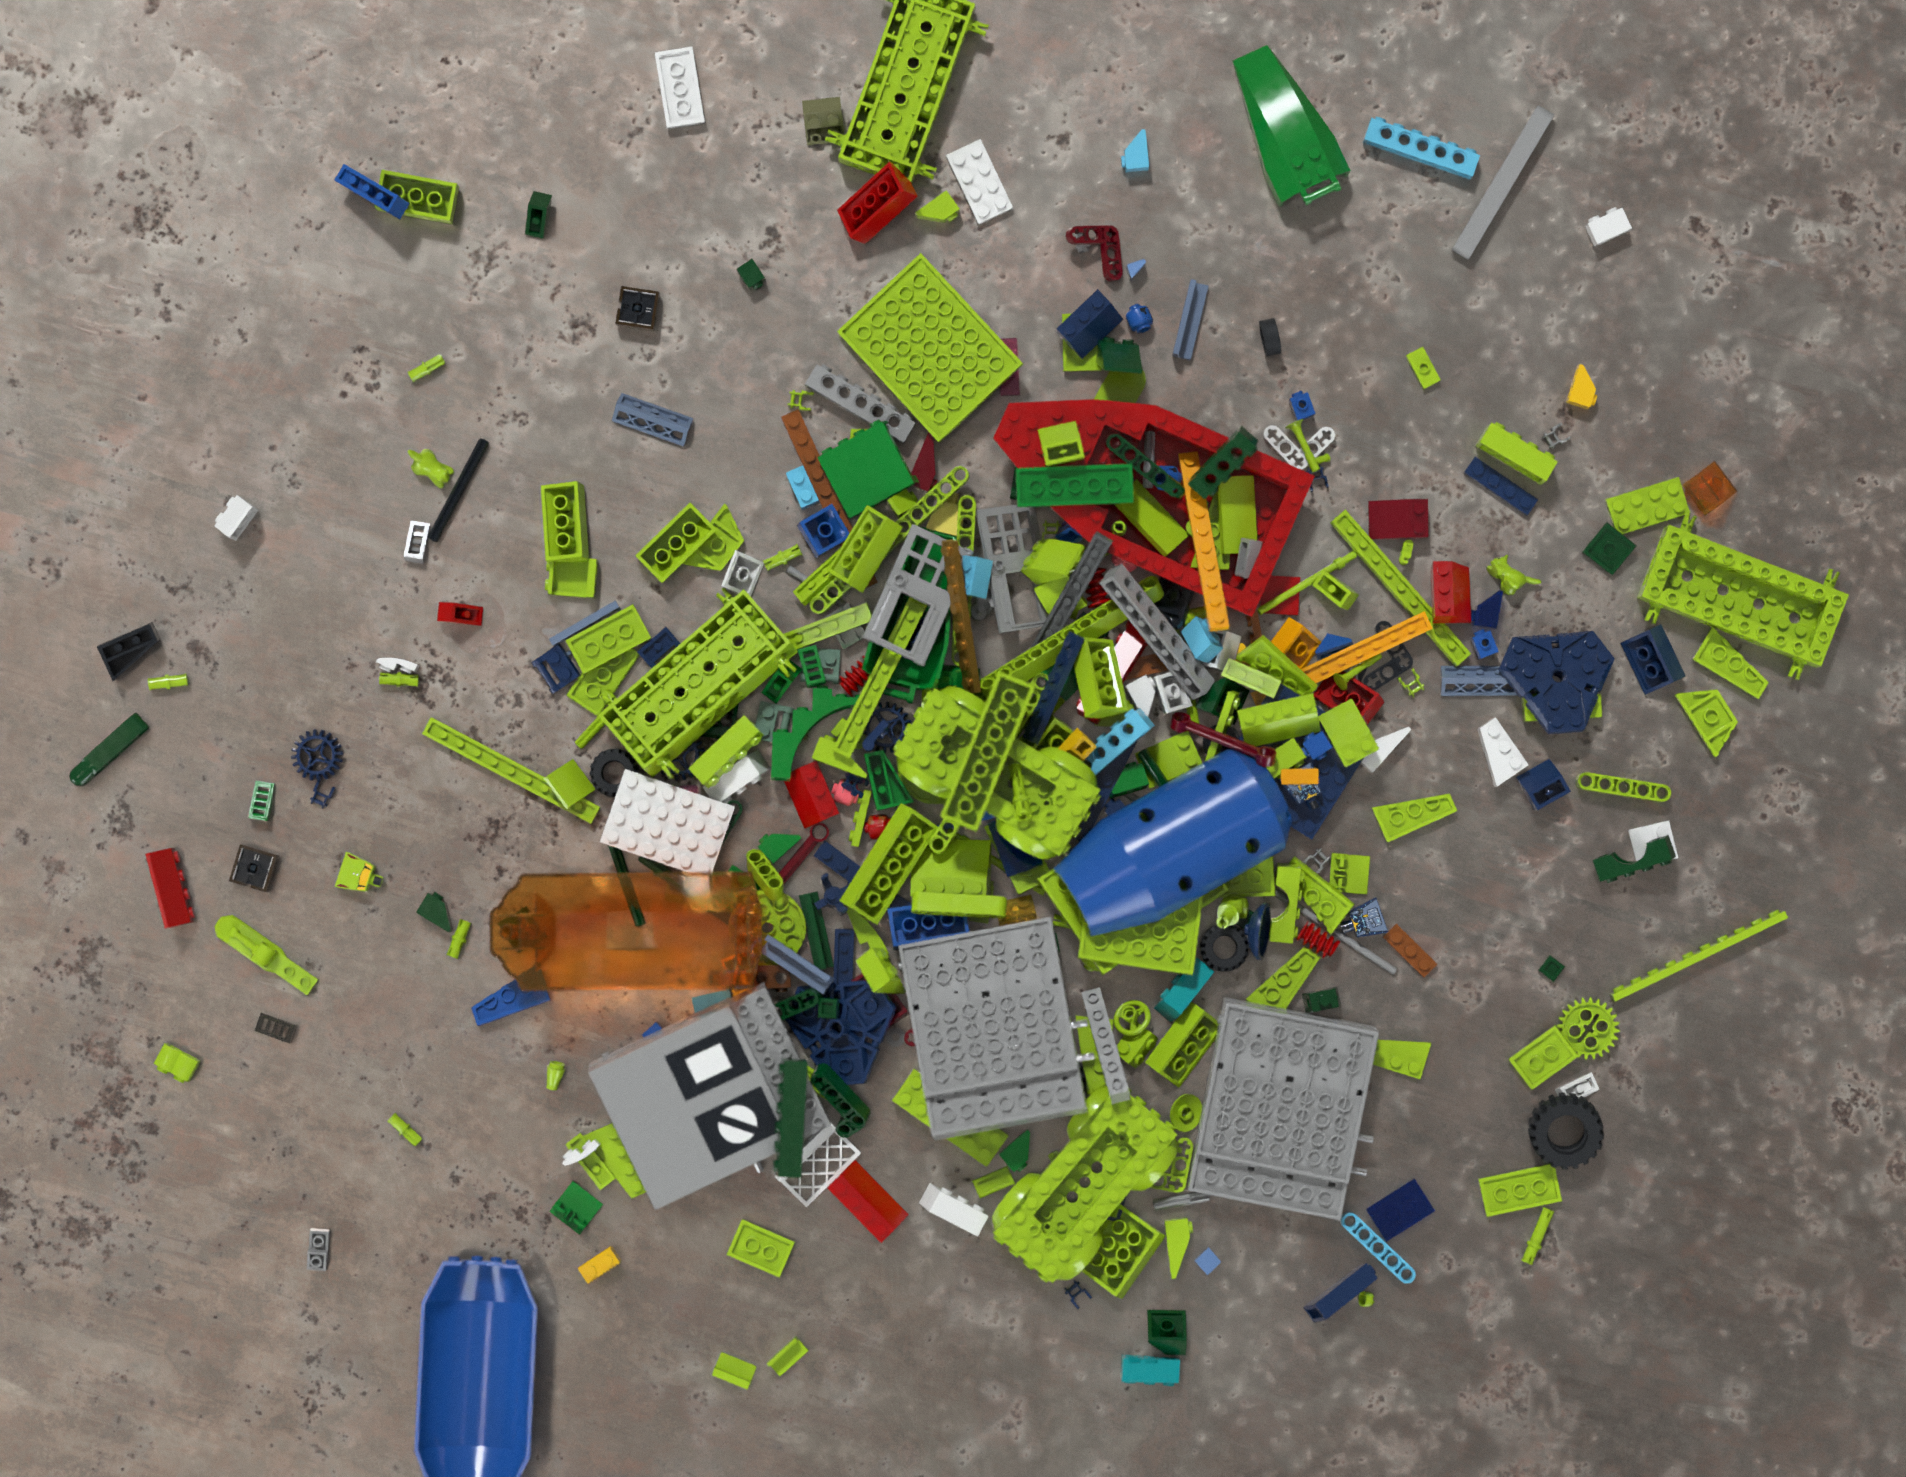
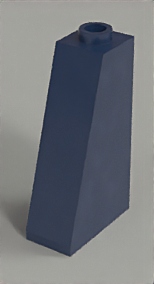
M1367 1263L1360 1264L1303 1306L1304 1310L1314 1323L1327 1320L1378 1279L1375 1275L1376 1271Z

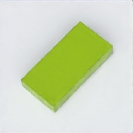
M1008 1166L972 1180L979 1198L1015 1184Z

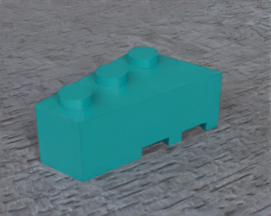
M1196 957L1193 975L1177 974L1171 981L1173 985L1169 989L1166 988L1159 996L1161 999L1154 1006V1009L1169 1022L1174 1021L1182 1014L1214 971Z
M1124 1354L1121 1356L1120 1378L1124 1383L1136 1384V1382H1144L1146 1385L1163 1383L1164 1386H1174V1383H1179L1180 1358Z

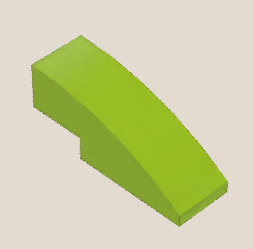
M848 908L847 914L859 943L868 942L870 949L882 948L889 954L883 940L871 924L861 915Z

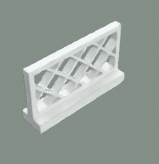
M831 1121V1126L812 1134L803 1143L802 1163L804 1161H812V1172H802L801 1175H812V1185H801V1178H798V1185H789L785 1181L788 1177H778L775 1172L773 1173L806 1207L861 1154L847 1138L840 1137L839 1145H829V1137L834 1132L836 1133V1127ZM818 1148H826V1158H815V1151ZM828 1148H839V1158H828ZM842 1148H851L855 1152L850 1158H842ZM815 1161H826V1172H815ZM828 1161H839V1169L837 1171H828ZM815 1175H826V1182L823 1185H815ZM801 1188H812V1195L807 1200L801 1196Z

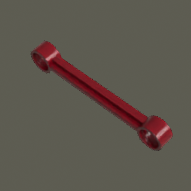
M1176 712L1172 715L1170 727L1176 732L1189 731L1256 758V763L1263 767H1271L1275 764L1277 752L1271 747L1264 746L1258 748L1191 721V717L1183 712Z
M816 823L811 827L809 837L778 873L783 880V885L819 842L828 838L829 829L824 823ZM821 825L825 827L827 833L824 838L816 839L813 836L815 826Z

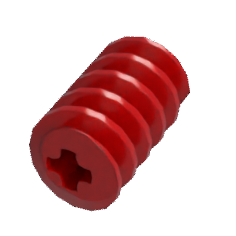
M1097 568L1088 584L1090 588L1085 592L1091 594V596L1087 598V601L1093 602L1088 605V608H1097L1111 600L1105 598L1108 593L1100 584L1105 576L1102 573L1107 571L1106 568Z
M858 660L856 661L858 668L851 666L852 673L845 671L846 678L839 676V684L850 697H853L852 690L859 692L857 685L865 686L863 680L867 681L870 675L862 669L863 663Z
M1307 921L1300 930L1296 941L1303 938L1304 946L1310 943V950L1314 947L1317 948L1315 954L1322 951L1323 959L1327 956L1330 958L1340 944V941L1337 940L1333 943V936L1327 938L1328 933L1326 931L1320 934L1321 928L1318 927L1314 930L1315 924L1311 923L1308 925Z

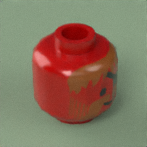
M886 814L870 815L868 822H864L865 834L868 833L869 837L873 840L878 839L889 823V817Z

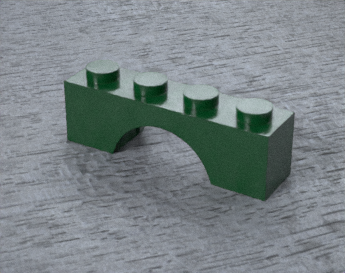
M1666 835L1647 842L1645 854L1638 861L1624 860L1615 852L1596 857L1593 859V863L1600 882L1606 880L1607 883L1618 880L1617 877L1624 875L1626 878L1635 875V871L1640 869L1643 872L1654 869L1653 865L1659 863L1661 866L1672 863L1671 860L1676 855L1670 837Z

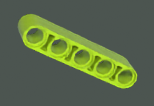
M1589 772L1579 774L1575 780L1576 786L1586 791L1655 802H1665L1671 797L1670 788L1664 784ZM1583 776H1587L1590 780L1589 785L1586 787L1581 784ZM1602 779H1606L1609 783L1608 788L1605 790L1600 787ZM1621 782H1625L1628 786L1627 791L1624 793L1619 790ZM1640 785H1644L1647 789L1646 794L1643 796L1638 793ZM1659 788L1665 790V797L1663 799L1657 796Z
M913 892L911 912L925 915L1001 919L1006 918L1007 898L988 895Z

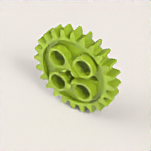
M1582 997L1581 1003H1578L1575 999V1006L1567 1004L1569 1010H1562L1565 1016L1558 1017L1563 1022L1557 1024V1027L1562 1028L1561 1033L1579 1055L1577 1058L1584 1054L1587 1060L1588 1055L1591 1054L1592 1058L1595 1059L1596 1053L1603 1057V1050L1609 1053L1608 1045L1615 1046L1612 1039L1618 1040L1614 1033L1620 1032L1619 1029L1615 1028L1620 1023L1619 1021H1613L1617 1014L1611 1015L1610 1013L1613 1008L1606 1009V1002L1600 1005L1599 998L1595 1003L1592 1001V997H1589L1588 1002H1585V999ZM1583 1010L1591 1012L1589 1019L1584 1020L1580 1017ZM1599 1014V1017L1591 1026L1593 1031H1587L1583 1040L1578 1042V1039L1585 1031L1583 1026L1585 1024L1589 1025L1594 1016ZM1599 1021L1607 1023L1605 1030L1600 1031L1596 1028ZM1572 1026L1580 1028L1578 1035L1570 1034L1569 1030ZM1588 1037L1596 1039L1594 1046L1586 1045L1585 1041Z

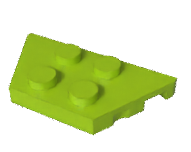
M725 503L710 522L717 530L682 563L683 565L722 572L733 557L735 550H738L744 543V539Z
M1716 689L1675 694L1676 699L1713 757H1717L1724 743L1728 740L1730 733L1738 723L1720 692Z

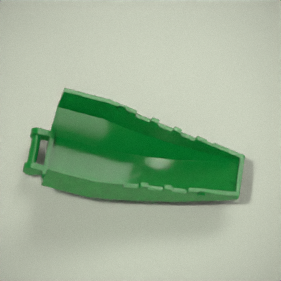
M1268 45L1233 60L1232 63L1247 111L1262 171L1278 206H1282L1284 201L1300 193L1307 206L1312 203L1311 201L1326 194L1340 191L1341 186L1336 176L1344 174L1346 177L1351 170L1337 140L1312 103ZM1326 180L1331 182L1330 185L1310 194L1306 192L1307 189Z
M919 526L946 540H956L954 535ZM916 535L910 550L922 555L928 540ZM933 543L927 558L939 563L943 556L941 552L942 547ZM907 555L902 570L914 575L919 560ZM924 563L919 578L931 583L936 568ZM941 571L936 586L948 591L947 575ZM900 593L882 634V639L888 641L905 607L907 595ZM950 607L924 667L914 663V661L900 658L888 682L910 689L909 693L886 687L883 692L884 695L907 701L906 703L912 704L916 690L937 688L949 642ZM927 613L923 615L921 619H925ZM872 641L868 643L862 669L868 674H871L884 647Z

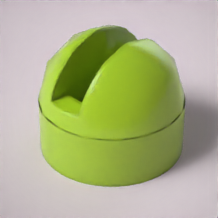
M1362 1291L1358 1297L1359 1305L1361 1307L1372 1306L1375 1302L1373 1301L1374 1295L1371 1292Z

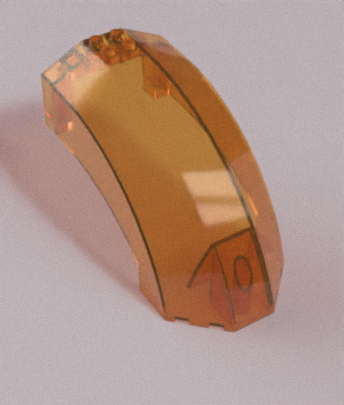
M752 872L526 873L519 876L518 882L505 893L499 905L490 912V953L499 959L502 963L501 966L511 977H514L522 991L752 989L762 951V909ZM631 905L636 910L639 908L642 911L645 919L644 925L636 926L630 909Z

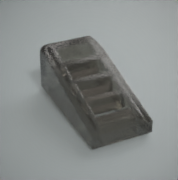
M261 1012L255 1031L290 1044L292 1043L297 1025ZM266 1018V1019H268V1022H267L266 1027H265V1030H264V1029H261V1028H262L264 1019ZM274 1021L275 1024H274L273 1030H272V1032H270V1031H269V1028H270L271 1022ZM282 1024L279 1035L275 1034L278 1025ZM287 1026V1027H289V1029H288V1032H287V1034H286V1037H284V1036H283V1033H284L285 1027Z

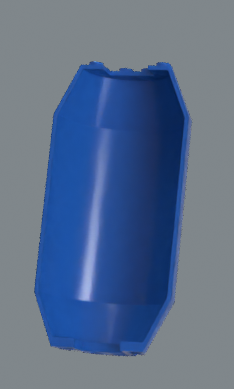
M450 1256L448 1260L442 1261L421 1302L414 1452L424 1477H521L531 1457L538 1307L518 1260L507 1259L502 1261V1257H491L490 1260H483V1256H471V1259H460V1257Z

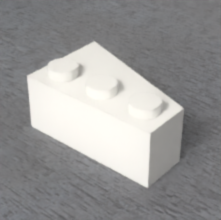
M1496 717L1477 729L1494 787L1499 786L1528 766V763Z
M757 750L735 763L728 773H724L719 778L720 780L715 786L709 788L703 786V789L711 799L727 804L732 800V795L735 793L737 795L747 790L746 786L748 784H755L761 780V775L769 771L771 767L760 751Z
M929 1183L919 1204L929 1212L978 1236L989 1217L984 1213L985 1209L977 1204L972 1206L962 1196L955 1197L950 1190L944 1187L940 1189Z

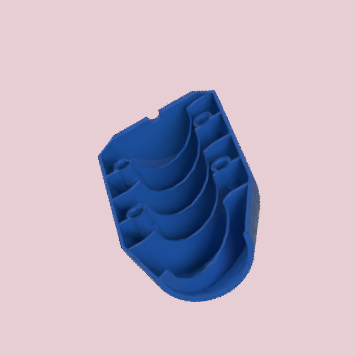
M1226 749L1101 819L1053 870L1065 882L1079 905L1087 922L1089 934L1091 936L1157 922L1283 851L1286 847L1292 817L1287 811L1288 806L1279 787L1266 767L1257 764L1256 758L1238 751ZM1206 776H1211L1214 779V784H1210ZM1140 813L1146 814L1147 822H1143L1139 818ZM1246 843L1252 846L1251 853L1247 852ZM1179 881L1185 883L1186 888L1184 891L1180 890L1178 886Z

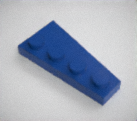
M537 963L530 970L522 973L515 980L471 1007L477 1026L550 1001L551 999L539 964Z

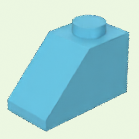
M1142 129L1125 149L1124 156H1121V166L1125 167L1126 172L1149 170L1146 129Z

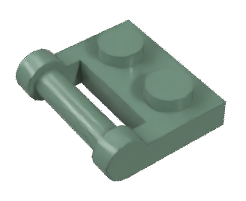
M817 648L822 668L833 669V674H824L825 680L838 684L841 650ZM814 652L803 655V657L807 658L810 656H814ZM813 660L810 662H806L805 664L810 665L817 662L816 660ZM803 670L800 672V682H806ZM819 675V676H815V677H811V678H809V679H810L811 681H812V680H816V679H820V675Z
M760 701L755 725L764 734L761 740L772 742V734L778 711L784 712L780 729L788 730L794 708Z

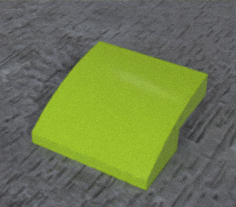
M1070 574L1067 577L1046 582L1034 588L1036 595L1048 614H1050L1071 577ZM1083 595L1072 614L1087 606V601Z
M574 759L544 778L566 809L596 790Z

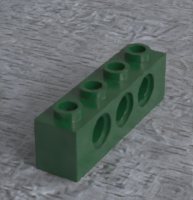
M1241 425L1193 474L1188 485L1202 498L1206 499L1209 495L1212 497L1219 490L1218 485L1221 482L1225 484L1232 476L1230 473L1234 469L1239 470L1245 463L1243 460L1247 456L1251 457L1258 448L1256 446L1259 440ZM1233 448H1240L1242 453H1235ZM1220 461L1228 462L1229 466H1222ZM1213 474L1215 475L1216 479L1211 480L1207 477V475Z

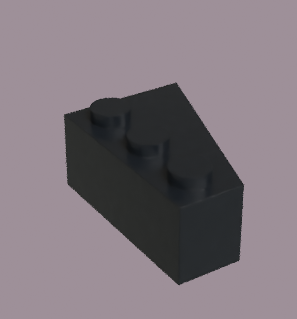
M150 622L99 644L97 649L112 681L117 679L158 642L160 637L153 622Z

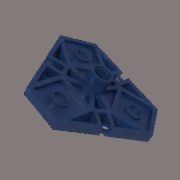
M1594 631L1558 633L1556 636H1550L1549 634L1512 637L1498 670L1520 699L1523 697L1526 699V707L1547 734L1583 732L1597 702V694L1601 692L1615 658ZM1552 644H1556L1557 648H1552ZM1553 676L1560 678L1561 682H1556ZM1585 687H1588V688L1591 689V691L1589 692V691L1585 690L1584 688H1585ZM1533 690L1537 694L1535 697H1533L1530 693Z
M867 980L841 982L839 985L832 983L823 995V998L838 999L837 992H840L839 1018H819L818 1004H816L814 1007L785 1020L803 1047L811 1050L812 1054L810 1057L816 1066L820 1063L829 1065L847 1085L864 1084L868 1080L872 1066L875 1063L874 1061L879 1053V1044L884 1041L897 1008L887 993H874ZM798 986L795 994L811 988V986ZM814 995L808 996L806 1000L808 1001L815 997ZM793 1000V1005L799 1008L798 1002ZM838 1023L841 1025V1032L837 1030ZM869 1038L873 1039L872 1044L867 1042ZM817 1042H819L822 1046L819 1049L816 1046Z

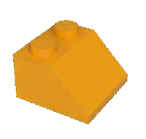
M1288 617L1271 640L1300 669L1307 666L1315 655L1316 649L1321 644V641L1305 626Z

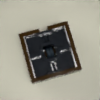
M621 286L619 296L621 308L617 309L616 326L654 331L660 297L659 291Z
M240 844L229 881L243 886L250 884V888L268 892L279 855Z

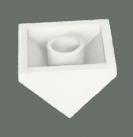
M735 550L721 586L738 594L744 589L751 597L764 563Z

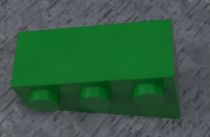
M883 750L864 754L876 811L897 807L901 803L904 805L914 803V800Z

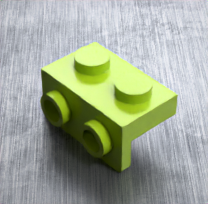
M1136 1022V1028L1140 1027L1141 1024ZM1147 1029L1137 1035H1124L1117 1044L1119 1057L1136 1069L1143 1063L1147 1053L1155 1047L1158 1037Z

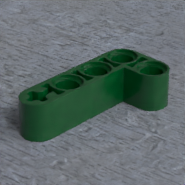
M811 987L774 1004L776 1008L778 1007L782 1010V1015L780 1016L784 1020L818 1004L819 999L823 998V994ZM814 995L815 998H812L808 1001L806 1000L808 996ZM793 1000L798 1002L799 1008L793 1005Z
M825 1063L818 1064L810 1081L841 1115L836 1126V1133L840 1137L848 1138L866 1125L871 1111L829 1065Z

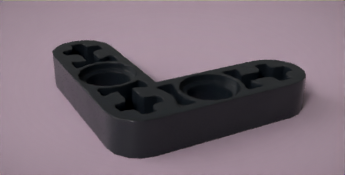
M1387 621L1378 622L1374 632L1375 634L1379 633L1378 630L1381 629V624L1388 628L1392 627V625ZM1403 643L1399 644L1397 651L1386 650L1392 660L1366 675L1363 679V684L1368 686V678L1374 679L1378 677L1375 673L1379 672L1384 682L1381 683V680L1375 682L1374 688L1372 685L1368 686L1372 690H1377L1412 667L1413 659ZM1402 649L1404 653H1402L1401 656L1404 659L1408 658L1409 660L1407 662V667H1405L1404 665L1400 666L1399 663L1401 662V659L1399 656H1397L1396 658L1393 656L1399 653ZM1385 667H1391L1393 670V675L1390 678L1385 677L1382 673Z

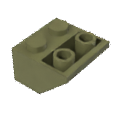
M840 97L802 101L807 145L830 143L825 141L826 136L834 138L828 134L829 129L844 135Z

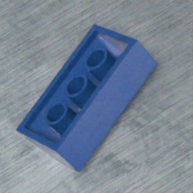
M912 905L887 909L893 951L899 950V945L969 932L967 917L914 914L911 912Z

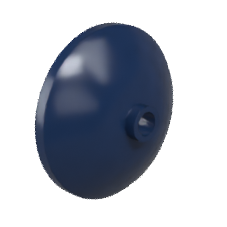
M1262 903L1252 914L1249 924L1245 925L1244 934L1248 935L1249 948L1257 960H1263L1268 946L1271 922L1269 903Z

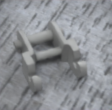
M1562 422L1551 428L1550 433H1544L1542 439L1546 438L1550 445L1548 448L1552 447L1554 449V445L1558 443L1561 445L1571 439L1569 436L1562 441L1557 437L1555 429L1563 425ZM1550 434H1553L1557 441L1554 444L1549 437Z
M1322 848L1316 849V853L1313 856L1310 854L1303 861L1305 864L1310 858L1313 859L1320 867L1316 871L1317 874L1323 869L1322 865L1324 863L1330 862V856L1326 857L1321 852ZM1317 854L1324 860L1322 863L1315 857Z

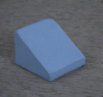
M1144 259L1127 264L1126 270L1130 281L1144 267L1146 263Z
M1209 1247L1194 1259L1207 1275L1221 1263Z

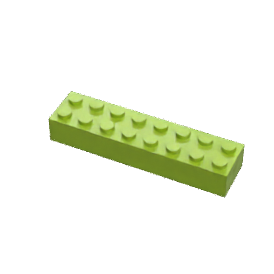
M1002 672L998 673L941 813V818L977 832L1035 689L1034 685Z

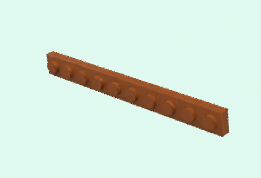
M799 409L782 416V421L822 508L833 504L850 533L853 529L851 522L817 458L820 455ZM873 575L866 588L878 583L875 575Z

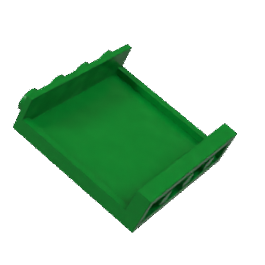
M879 419L871 423V428L866 431L861 429L855 432V437L850 440L845 438L839 441V446L833 449L832 447L826 448L821 451L823 455L817 457L849 519L862 514L867 505L873 508L919 482L916 475L912 476L886 426L888 421L881 422Z

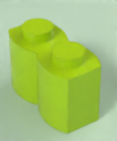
M164 1043L154 1064L158 1066L156 1068L158 1071L164 1074L170 1072L174 1075L173 1078L184 1083V1081L189 1082L201 1061L169 1043Z

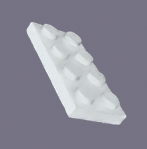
M693 47L655 52L667 129L705 123Z
M981 139L946 155L978 225L1013 209Z

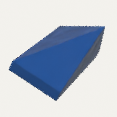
M1327 633L1315 651L1317 661L1352 646V639Z

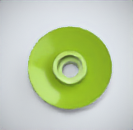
M1184 1094L1173 1103L1170 1111V1120L1178 1131L1188 1132L1198 1125L1202 1104L1198 1097L1192 1094Z

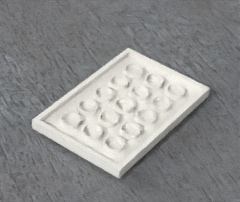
M625 769L600 842L710 880L735 807Z

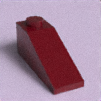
M930 432L926 436L911 472L912 476L916 475L919 481L912 487L926 493L938 481L935 479L934 442Z

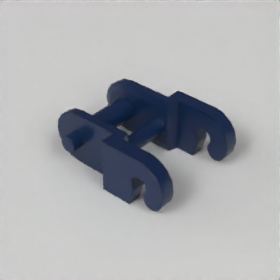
M1319 464L1320 470L1316 472L1320 471V476L1314 477L1313 480L1324 479L1326 488H1329L1327 476H1324L1322 471L1324 467H1321ZM1307 467L1306 472L1311 474L1312 471ZM1312 483L1309 488L1310 492H1313Z
M846 773L845 777L847 779L845 782H842L841 786L850 791L851 795L857 796L859 794L858 797L863 798V792L856 789L855 786L857 783L862 784L863 782H865L864 786H868L869 781L861 776L857 777L852 773Z
M317 781L313 789L315 794L310 800L311 804L315 802L322 805V809H324L328 805L326 804L328 798H332L336 787H332L329 795H324L318 791V785L321 781ZM317 795L324 797V802L316 799Z
M1074 1280V1284L1070 1288L1064 1289L1066 1290L1065 1294L1071 1296L1070 1301L1079 1309L1080 1307L1074 1301L1075 1297L1081 1292H1085L1090 1299L1092 1296L1085 1288L1082 1289L1079 1286V1281L1076 1282ZM1078 1287L1080 1290L1072 1295L1070 1292Z

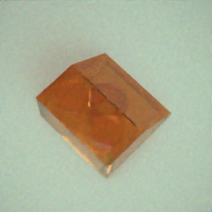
M1713 461L1682 485L1686 493L1691 496L1698 509L1704 515L1713 511L1737 492L1716 461Z

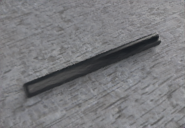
M479 438L428 535L430 540L437 542L489 444L487 440Z

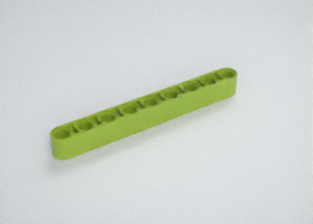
M963 495L958 501L956 540H958V545L961 546L960 539L962 537L970 538V545L966 548L974 551L976 502L972 496ZM965 498L972 500V506L969 509H964L961 505ZM963 518L971 519L970 527L963 528L960 523ZM967 596L969 616L971 619V597ZM953 620L951 659L956 666H959V662L954 659L958 650L956 648L957 641L955 640L956 633L953 629Z

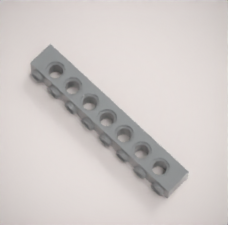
M1120 564L1109 570L1101 580V586L1192 700L1206 694L1215 682L1214 678L1202 663L1194 657L1187 644L1125 566Z

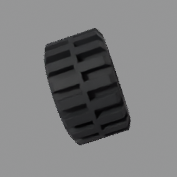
M607 749L599 753L593 759V763H591V782L596 790L602 794L615 797L620 783L610 784L605 780L603 776L605 766L610 762L616 761L621 763L625 769L638 773L639 767L636 760L629 753L620 749Z
M1214 925L1201 938L1200 953L1203 960L1209 967L1217 971L1226 972L1239 968L1246 961L1245 959L1249 954L1247 937L1242 930L1234 925L1227 926L1226 928H1224V925L1222 928ZM1221 936L1230 937L1236 945L1235 953L1228 959L1217 957L1213 951L1215 940Z

